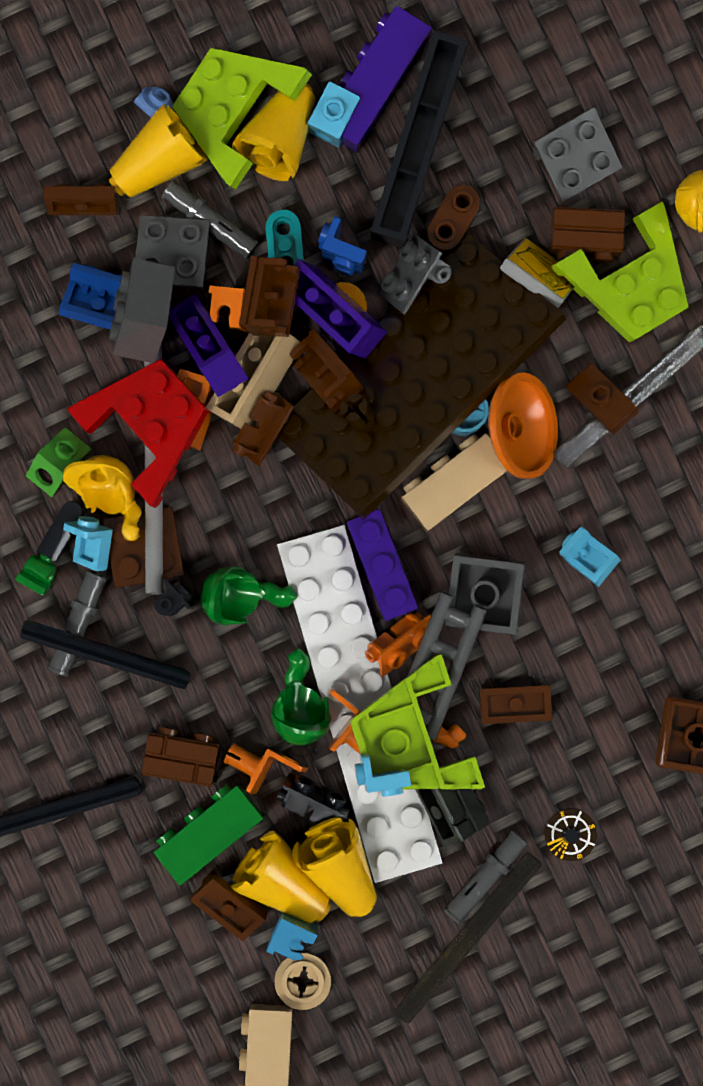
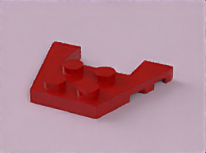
M162 359L67 409L80 426L90 434L116 410L156 456V459L131 483L144 500L154 508L162 501L163 497L161 495L168 481L173 480L178 471L176 466L184 451L189 450L210 411L168 363Z

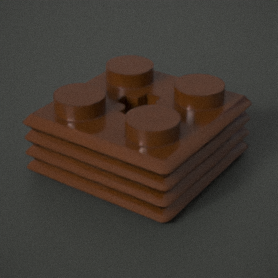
M669 696L665 698L655 761L657 766L703 774V741H698L696 747H693V741L688 739L689 732H694L696 727H699V733L703 734V702Z

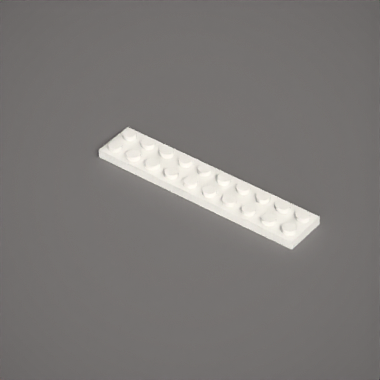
M344 525L277 544L288 585H291L297 594L294 605L322 700L328 697L329 713L331 715L330 730L333 739L354 713L328 692L330 687L360 711L391 689L388 674L383 678L380 676L379 662L371 663L365 656V651L368 650L367 645L377 639ZM346 743L344 745L341 744L336 751L374 882H381L442 864L429 816L416 790H403L402 794L382 797L381 791L367 793L365 786H358L354 764L361 763L360 754Z

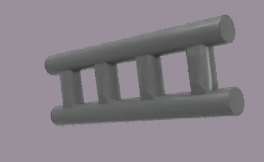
M444 591L440 592L408 674L409 676L430 659L432 652L442 654L443 657L452 660L448 669L452 685L435 690L439 692L432 712L419 707L431 740H436L487 612L486 608L479 605L473 606L471 614L450 607L454 596ZM445 620L465 627L458 647L438 640Z

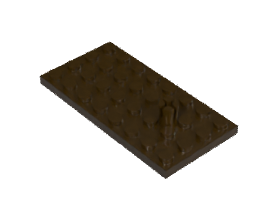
M470 234L442 260L451 268V277L447 282L439 284L427 278L406 314H403L397 308H393L379 322L387 330V333L366 359L350 353L342 359V362L354 374L364 389L358 394L347 396L346 398L349 401L347 403L342 401L340 409L334 413L312 388L294 406L288 421L277 435L291 451L363 520L566 320L563 312L540 293L529 291L500 269L503 262Z

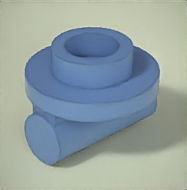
M145 87L134 100V103L150 118L163 104L173 109V102L169 94L160 87Z

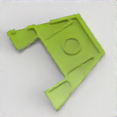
M210 48L172 107L226 184L236 190L253 163L227 146V143L267 84L295 101L312 74L303 67Z
M663 202L633 218L650 251L602 280L598 279L582 249L551 266L558 276L563 275L574 286L573 290L581 297L585 296L599 309L597 313L629 343L688 308Z
M442 654L432 657L349 720L360 755H369L372 774L401 769L409 771L411 786L403 787V790L485 788L475 756L439 767L417 702L418 696L452 685Z

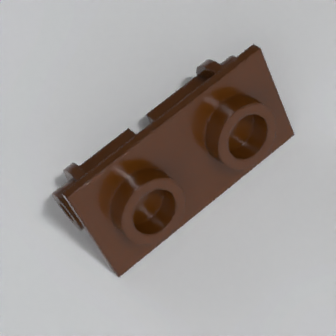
M267 390L264 395L260 394L249 415L257 423L255 426L244 423L236 439L233 441L235 446L232 451L241 457L246 455L253 463L260 466L265 456L271 450L272 444L283 425L288 421L294 406L277 391L273 393Z

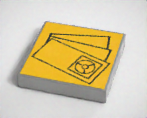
M526 237L517 245L500 267L504 273L533 293H540L557 308L560 307L574 287L563 275L558 276L553 271L551 266L559 261Z

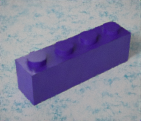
M397 5L391 15L385 12L375 29L379 32L372 44L368 41L364 44L357 56V60L360 61L354 73L347 71L339 84L340 87L360 97V101L341 135L342 144L356 153L431 37L432 27Z

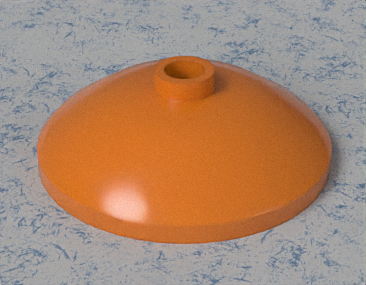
M525 372L511 374L499 384L490 403L488 414L490 440L498 460L509 473L520 479L536 478L546 472L556 452L558 441L556 410L547 388L537 377Z

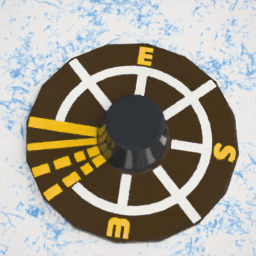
M561 810L553 815L546 825V845L551 853L561 860H581L590 854L596 844L597 832L595 824L587 814L580 810Z

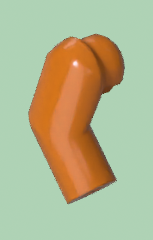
M452 724L447 731L441 726L436 740L431 741L453 749L460 746L459 743L466 738V733L457 724Z

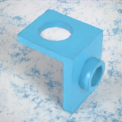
M328 82L307 123L309 127L308 132L339 148L342 144L341 135L359 103L360 97L332 82Z

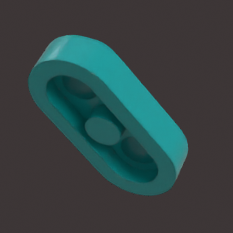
M289 210L273 212L266 221L268 258H289L293 261V266L298 259L304 261L301 225L298 217ZM287 224L290 227L289 233L280 235L277 232L278 226Z

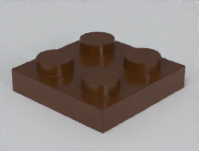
M172 506L163 508V580L185 576ZM145 511L142 512L137 523L140 537L135 541H127L122 534L124 515L102 519L103 526L113 530L109 558L115 588L145 583Z

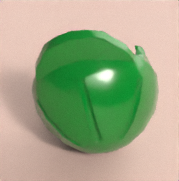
M234 565L214 571L204 580L200 591L204 612L211 621L223 626L247 623V620L243 618L251 615L262 599L280 608L289 607L297 599V594L291 585L281 587L270 581L258 582L253 574Z
M298 648L287 655L290 664L285 674L286 688L278 694L277 700L273 703L271 718L276 732L283 740L293 745L303 746L320 740L328 732L331 724V715L329 713L328 697L322 700L318 692L305 687L303 684V680L310 669V659L305 652Z

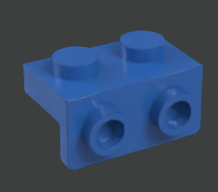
M334 216L332 224L325 222L318 239V248L322 250V260L333 264V270L345 276L352 277L353 273L361 275L366 264L367 251L338 240L342 230V218Z
M73 263L70 269V281L59 307V315L110 330L116 311L113 310L116 291L119 289L121 274L115 275L101 271L91 265Z

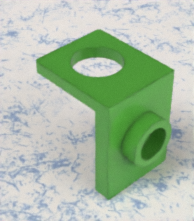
M64 428L37 453L26 477L50 497H53L63 482L64 469L73 462L82 461L90 453L91 448L67 428ZM38 469L46 470L51 475L53 483L44 481L40 477Z

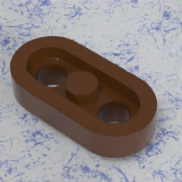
M466 185L452 188L428 227L427 238L429 244L440 252L452 251L461 242L476 216L480 200L473 188ZM459 197H465L469 201V205L465 208H460L457 206L456 200ZM442 227H448L452 235L448 238H442L438 231Z

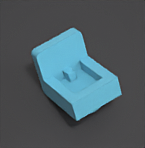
M81 516L78 517V521L65 522L63 530L76 535L73 562L94 571L107 570L113 530L100 525L99 520L93 517Z
M582 526L576 532H572L566 537L559 552L571 567L598 587L621 561L615 553L593 538Z
M361 754V763L354 764L358 786L364 785L367 793L381 791L382 797L402 794L403 787L411 786L409 771L406 769L372 774L368 754Z

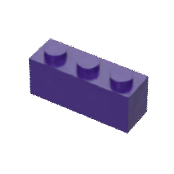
M298 259L294 266L300 268L301 271L295 303L346 351L366 359L387 333V330L318 267Z
M196 294L169 310L168 317L217 397L233 390L239 384L249 379Z
M380 509L371 512L364 520L358 517L348 521V529L384 622L418 609Z

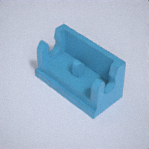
M282 912L269 939L266 952L273 954L275 951L292 960L303 959V955L300 952L293 950L301 951L304 949L301 940L304 943L314 944L318 935V925L314 923L308 924Z

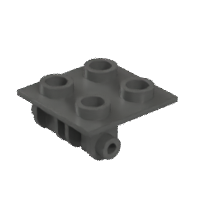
M595 107L586 110L533 141L535 145L532 148L538 160L542 159L562 202L622 168Z
M140 215L135 259L175 267L173 286L203 288L207 250L210 249V236H208L210 220Z
M414 234L411 241H408L402 247L399 255L400 259L394 269L384 277L379 295L400 312L406 314L426 279L429 278L439 284L445 283L451 277V268L439 259L442 255L439 250Z

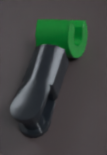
M71 501L62 506L54 520V524L51 525L36 550L40 555L32 554L22 571L15 578L17 582L42 596L48 592L57 571V567L51 562H58L72 538V533L63 530L64 523L78 521V517L84 516L83 510L78 503Z

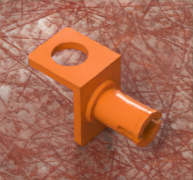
M329 688L328 692L354 713L351 718L361 712L333 688ZM349 720L328 745L331 751L335 752L341 744L344 745L346 743L360 754Z
M236 743L228 751L241 759L227 754L224 759L225 764H229L250 776L251 781L246 789V792L250 794H257L275 759L299 772L306 773L308 767L274 749H267L260 758Z

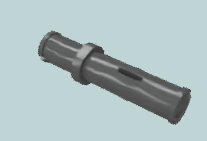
M173 180L163 192L161 198L185 214V219L210 220L209 233L243 257L244 260L248 259L259 242L252 239L229 220L206 205V199L202 196L197 198L178 184L176 180Z
M89 571L85 572L86 575L76 600H71L69 606L72 607V610L63 630L81 637L85 634L91 616H96L98 609L95 606L107 581V578ZM56 649L47 669L68 677L76 655Z
M511 830L510 834L493 854L489 852L485 856L487 861L443 911L453 921L461 925L462 921L479 901L483 899L502 875L507 876L510 872V865L529 844L515 831Z

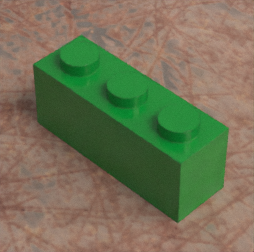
M227 783L211 796L215 801L206 810L198 806L184 818L187 823L186 826L177 833L171 828L156 840L159 847L153 853L179 886L264 819L263 813L239 783L233 788Z

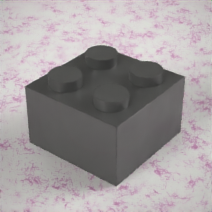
M133 258L129 272L122 271L119 289L116 291L113 310H116L115 316L111 322L108 340L114 341L112 355L155 363L167 328L175 267Z
M456 553L453 556L449 594L454 596L450 607L471 614L474 605L482 606L487 609L480 630L516 635L519 627L527 561ZM446 620L445 626L465 628Z

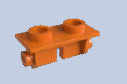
M418 612L414 614L408 613L391 627V633L397 638L394 639L384 632L367 645L368 650L365 651V656L371 663L379 662L380 676L382 678L393 669L400 668L405 660L418 650L431 618L430 614L423 618Z

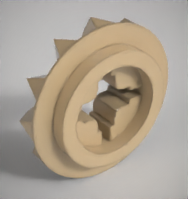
M305 952L301 953L303 955L301 960L286 958L280 963L275 975V988L278 996L286 1005L298 1010H308L317 1007L326 999L331 988V975L326 964L320 957ZM303 966L307 967L308 978L319 983L307 984L302 996L299 995L298 983L287 978L299 977L301 971H303Z

